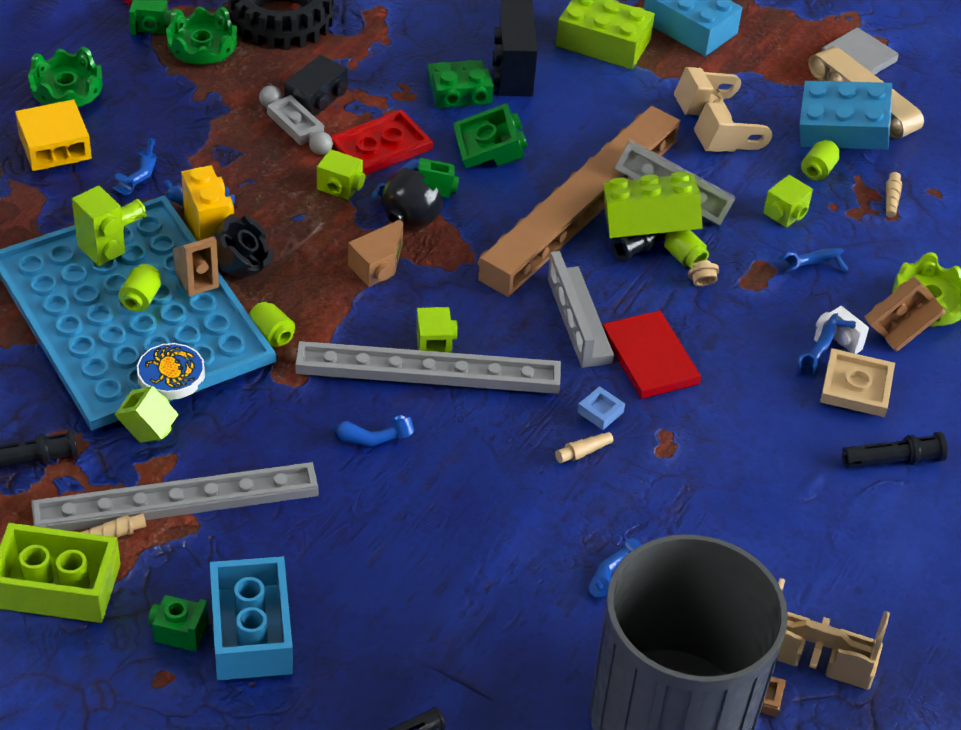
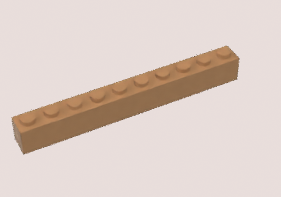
M650 106L644 113L638 114L627 128L620 130L617 137L611 142H607L599 153L594 157H590L577 172L574 171L563 185L556 187L545 201L539 202L527 217L521 218L509 233L503 234L491 249L485 250L478 260V281L507 297L513 294L550 259L551 252L559 251L605 209L603 183H608L614 178L635 180L614 169L629 139L662 156L677 142L680 120L653 106Z

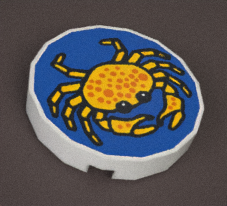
M178 343L158 345L150 348L141 356L137 364L138 383L141 388L154 386L168 400L184 398L193 394L198 389L201 381L203 383L205 378L204 360L198 351L187 345Z

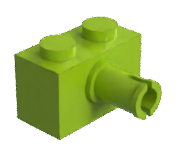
M96 186L72 198L77 246L98 266L125 254L124 227L147 216L145 214V206L139 199H135L133 202L121 207L100 186Z

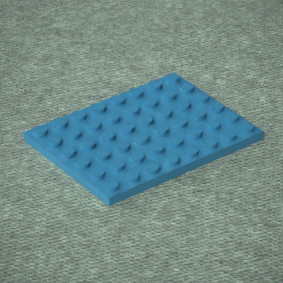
M165 195L143 202L147 216L124 227L125 254L101 266H98L77 246L75 225L0 249V279L91 431L119 421L114 414L131 390L141 388L138 383L137 364L141 356L150 348L158 345L178 343L198 351L204 360L205 378L203 383L201 381L198 385V389L195 392L276 362L275 351L219 271L218 288L188 296L174 270L173 248L193 243L197 240ZM141 264L155 267L161 275V286L148 309L137 312L125 308L119 300L118 293L132 269Z

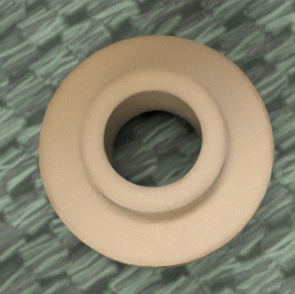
M708 260L696 262L693 264V268L688 271V277L690 280H693L695 286L711 285L718 280V265Z

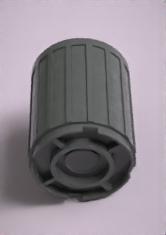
M682 534L661 537L649 541L629 553L614 571L608 588L589 706V718H591L592 729L755 730L788 622V612L783 592L771 572L758 559L740 547L717 538L701 535Z

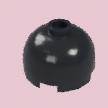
M401 168L399 172L394 173L383 189L382 203L387 218L391 223L401 220L403 228L415 230L428 226L443 210L444 202L439 190L435 188L432 191L422 181L425 176L413 169Z
M230 214L212 232L211 237L214 236L217 240L218 268L231 277H252L267 267L273 259L274 251L273 249H268V245L264 240L268 236L266 231L256 221L246 215L237 218Z

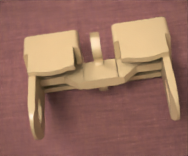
M685 67L674 91V96L685 115L699 116L694 131L705 151L735 152L736 149L759 150L769 144L773 135L768 126L734 123L728 108L723 102V99L731 98L739 90L741 80L737 75L704 72L702 68ZM721 84H732L726 90L718 88ZM751 135H762L758 140H748V137Z
M780 578L778 584L783 591L785 579ZM884 611L874 639L844 629L829 626L830 619L823 617L822 623L788 612L786 633L777 661L798 666L805 641L816 643L809 667L817 668L823 646L831 648L832 651L825 675L829 678L868 690L871 688L883 647L882 640L890 612Z

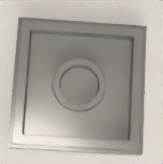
M858 27L822 48L823 51L832 46L839 47L874 75L897 62L899 56L898 52Z

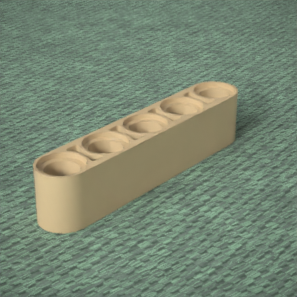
M832 46L809 58V69L820 81L884 83L837 46ZM892 89L889 136L894 139H900L921 129L924 119L921 111Z

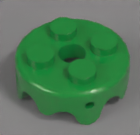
M199 6L187 17H184L183 12L177 8L171 13L168 28H166L167 46L173 56L187 64L206 65L222 62L234 52L237 46V26L232 25L229 12L223 6L219 7L216 13H211Z
M81 47L76 54L68 53L64 49H57L48 60H44V57L39 53H35L32 56L31 68L28 74L29 87L33 97L43 105L75 100L77 107H81L92 102L100 94L103 87L101 65L95 64L92 54L87 47Z

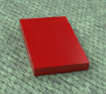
M402 109L330 136L333 142L332 150L363 160V173L365 176L433 149V141Z
M661 310L602 324L613 353L640 399L700 384V373Z

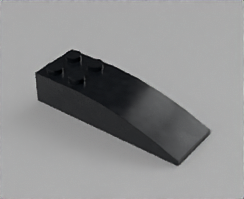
M502 0L499 27H494V44L496 46L495 50L492 51L493 83L499 85V96H533L538 52L533 1Z

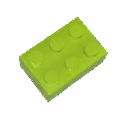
M571 0L558 19L556 46L633 70L651 40L655 13L640 7L620 3L617 0Z
M678 171L667 177L649 174L641 176L638 180L614 178L608 183H603L605 214L610 238L703 229L701 194L694 174Z
M8 523L0 545V609L102 623L121 565L118 538Z

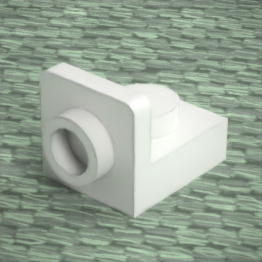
M839 306L830 313L825 312L816 323L817 329L814 337L816 342L829 318L833 314L838 313V320L855 321L856 327L852 329L850 327L837 326L833 339L851 353L857 354L863 350L869 330L867 325L842 306Z

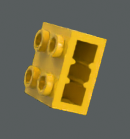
M75 100L15 111L18 134L32 171L92 159L89 134Z
M212 165L181 171L184 218L190 232L197 241L210 238L214 229L230 214L234 215L232 199L230 196H225L223 179L221 176H216Z

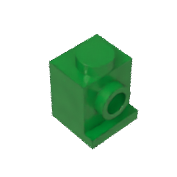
M133 0L129 10L131 35H137V32L165 34L172 10H168V0Z
M419 158L417 172L425 176L422 181L432 191L437 188L441 196L450 198V193L456 194L459 176H455V165Z
M165 595L161 605L154 603L148 618V624L153 628L154 642L197 652L209 623L207 600L200 599L198 603Z

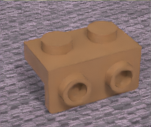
M913 276L908 281L902 283L884 301L875 305L872 311L864 317L886 339L893 350L899 351L945 313V309L934 295Z

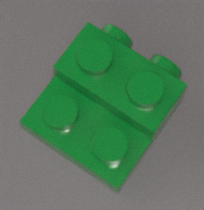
M482 60L427 64V76L436 108L492 104L494 86L489 70L484 68Z
M508 103L453 123L462 161L466 169L492 159L495 160L498 167L525 157L523 149L528 148V144L523 131H517L523 129L518 113L512 114Z

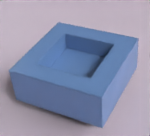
M599 386L578 404L577 413L604 430L624 413L625 403Z

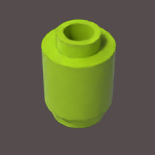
M822 140L814 144L801 162L803 173L812 180H824L839 160L838 146L830 140Z
M691 230L667 232L664 247L684 267L688 266L691 269L696 262L708 259L709 252L706 250V244Z
M141 264L132 269L118 293L119 300L125 308L137 312L148 309L161 286L159 271L148 264Z
M261 302L252 308L249 316L271 346L280 347L292 339L295 324L277 306L272 303Z

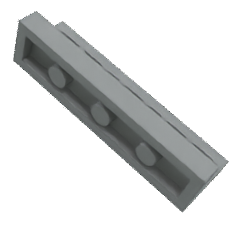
M630 139L614 168L635 180L649 174L657 175L658 177L671 176L672 173L678 171L693 174ZM694 174L701 194L702 216L721 225L735 200L734 195Z
M560 251L551 252L548 282L581 368L612 364L613 351L579 266L566 268Z

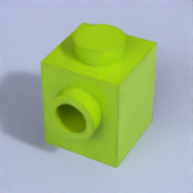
M330 149L317 166V190L350 200L356 190H361L364 185L365 174L363 173L362 159Z
M788 175L768 190L763 213L787 228L793 222L801 220L806 215L813 189L793 176Z
M449 307L417 308L416 336L418 350L452 353V340L457 339V321L451 320Z
M154 386L131 390L114 415L139 443L164 439L170 433L171 425L178 416V413L172 408L165 396L160 394Z

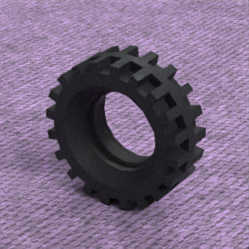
M229 0V15L232 25L237 26V32L240 31V38L243 40L252 38V44L255 46L265 43L267 44V49L274 50L275 45L283 46L284 50H290V45L298 44L300 48L306 47V41L311 40L313 43L319 41V34L326 36L329 33V27L333 26L334 0ZM275 1H289L301 5L302 8L290 11H272L261 8V6Z

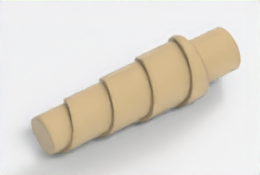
M897 172L890 173L889 180L885 183L886 216L889 218H893L897 214L902 191L901 175Z
M607 432L594 437L591 436L575 442H569L565 444L564 448L555 452V457L559 463L569 460L575 461L613 443L614 439L612 434Z
M141 513L131 517L125 515L102 525L92 527L89 530L82 531V533L118 538L124 535H132L134 530L147 527L144 515Z

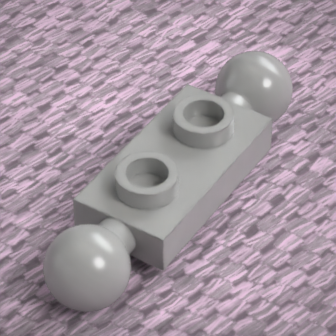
M266 86L260 91L259 100L267 108V115L299 145L309 142L311 151L317 155H325L332 149V138L324 132V125L294 97L290 95L282 99L281 91L275 86Z

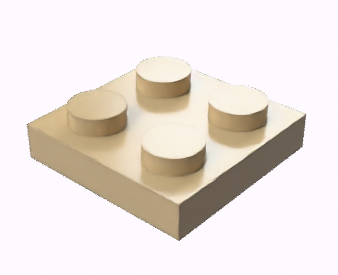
M831 348L820 402L885 417L888 410L895 363Z

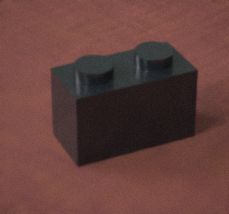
M319 55L284 82V98L291 95L313 116H316L347 91V68Z

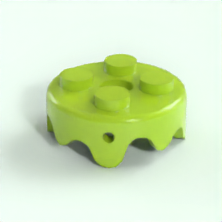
M933 252L924 254L915 263L909 264L905 262L896 275L892 293L902 283L915 276L937 297L936 299L945 309V313L930 325L931 327L946 326L961 320V268L955 265L948 269L941 267L938 263V256Z

